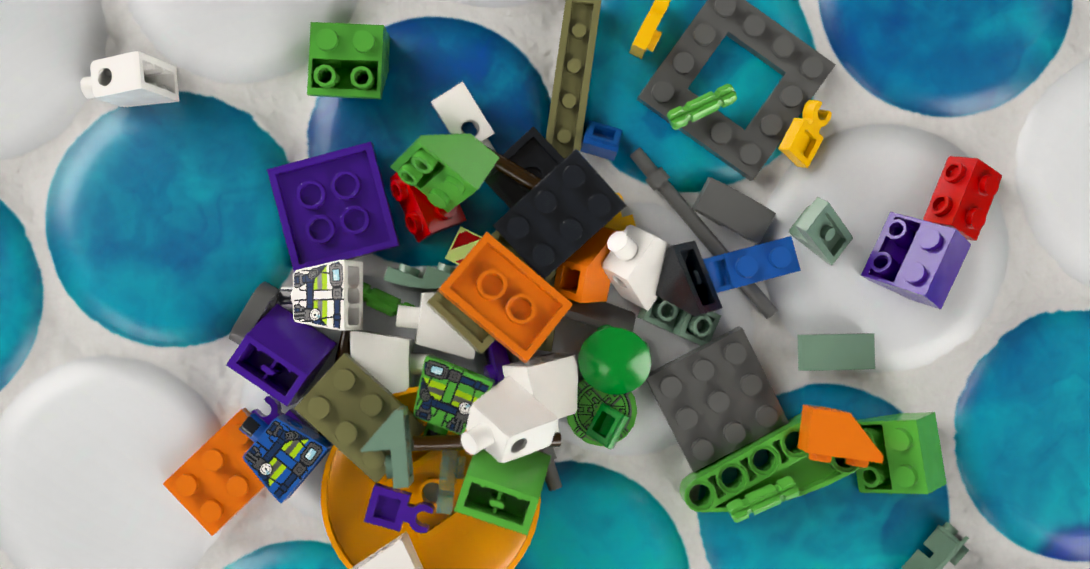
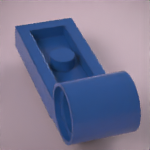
M792 236L703 259L716 293L801 271Z

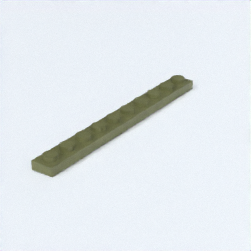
M565 0L546 140L564 159L575 149L579 152L581 149L601 0ZM556 274L548 282L552 287H554ZM555 328L537 350L552 352Z

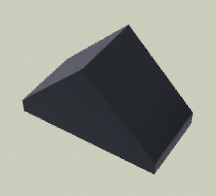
M696 242L681 243L667 248L656 296L695 317L723 308Z

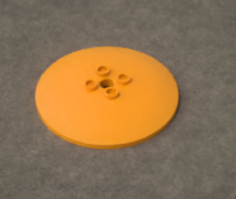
M419 386L399 390L392 394L413 412ZM449 430L447 435H459ZM333 445L322 476L321 510L331 545L347 569H351L405 531L410 536L424 569H514L524 556L535 533L540 512L541 495L528 535L455 512L454 509L473 455L469 454L466 450L413 451L414 482L408 488L397 489L412 493L410 504L416 505L419 502H429L435 506L432 514L424 511L417 514L418 520L421 523L430 525L427 533L414 531L407 522L403 523L401 531L398 532L364 522L373 487L376 483ZM385 474L377 483L393 487V478H387ZM431 482L439 484L443 489V497L438 501H429L423 493V488L426 484Z

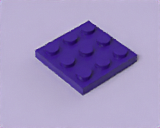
M371 141L267 169L294 272L311 266L337 260H351L401 246L374 144Z

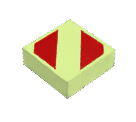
M460 226L445 259L459 265L482 236Z

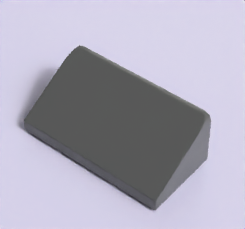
M568 299L573 305L564 315L565 317L595 328H599L602 325H611L633 332L636 319L634 312L607 302L578 303Z

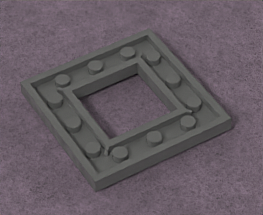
M707 0L639 94L637 101L669 123L667 114L670 110L678 106L683 108L685 103L698 97L688 90V87L724 37L728 36L783 77L745 130L719 111L694 122L688 121L689 123L678 130L746 179L752 181L784 138L793 119L799 117L805 103L812 99L836 64L746 0Z

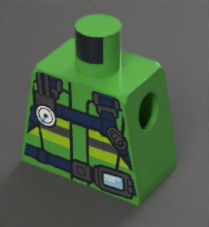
M431 354L427 355L424 360L413 411L414 417L428 422L422 436L447 435L448 430L462 435L466 430L472 404L492 388L495 380Z

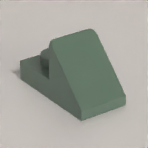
M819 197L815 199L811 206L806 207L789 229V233L830 265L834 264L853 239V236L831 204Z
M408 406L397 408L360 450V452L391 450V455H386L385 468L387 478H393L394 489L408 488L414 482Z

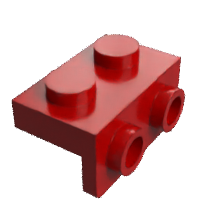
M948 157L923 220L955 228L967 240L977 241L1003 175L978 158Z
M397 172L390 177L392 195L396 201L400 202L405 214L406 226L409 232L414 234L417 242H421L438 232L460 225L467 220L460 204L451 211L446 212L444 209L437 208L431 204L427 196L415 186L403 182Z

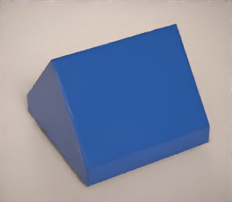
M589 121L580 152L614 161L623 130Z

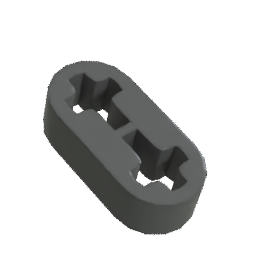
M266 281L257 287L230 332L229 339L240 345L246 334L278 303L280 289Z

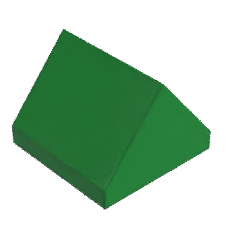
M602 402L586 434L612 450L628 423L630 416Z

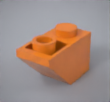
M604 226L557 268L554 288L565 298L578 303L607 301L611 281L602 269V263L611 251L607 246L609 237L619 230Z
M803 404L797 448L809 453L808 459L831 463L832 457L846 458L845 464L868 468L869 462H883V455L851 413L835 408Z

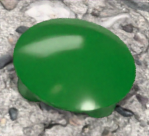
M602 325L583 342L578 356L579 369L587 383L598 391L613 395L629 393L640 387L650 373V347L648 343L632 331L611 325Z

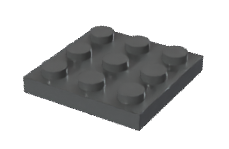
M737 327L650 372L646 379L693 472L789 423L741 327Z

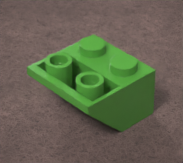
M311 22L307 95L382 99L389 72L390 36L384 25Z
M471 133L421 135L394 161L391 168L398 173L403 182L415 186L424 193L431 204L449 212L479 189L500 157Z
M935 412L899 413L856 420L883 455L882 463L869 462L868 468L860 467L856 471L859 493L930 494L947 484Z
M485 449L479 451L472 456L454 511L528 535L540 499L551 455L535 451L509 462L501 463Z

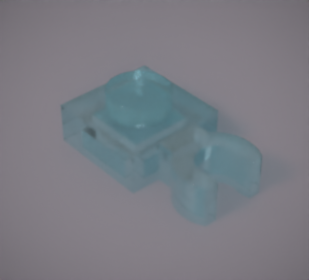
M460 450L442 451L436 513H452L455 485L457 479L464 478L466 457L459 456Z

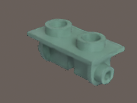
M946 522L943 526L938 525L935 531L923 543L934 554L928 558L918 549L901 568L943 569L948 562L956 566L969 551L964 546L969 537L965 536L960 541L955 537L959 531L950 523Z

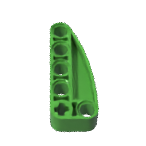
M802 413L789 419L788 424L687 475L680 483L679 492L688 507L696 512H728V502L737 498L743 500L745 499L744 495L768 484L776 485L777 480L786 476H791L795 480L799 489L797 497L828 486L854 473L860 467L847 465L845 460L841 463H836L835 457H832L831 463L808 459L809 453L798 449L797 446L793 449H787L785 445L787 435L791 432H797L799 435ZM761 449H766L768 452L767 462L762 466H755L753 462L755 453ZM728 467H736V479L731 483H723L721 480L723 471ZM698 484L705 485V496L697 501L691 500L689 497L691 488Z

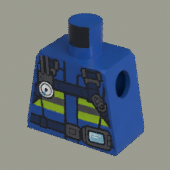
M253 413L239 428L242 433L254 442L244 454V461L281 504L293 495L333 447V444L326 437L285 414L276 417L269 425L256 413Z

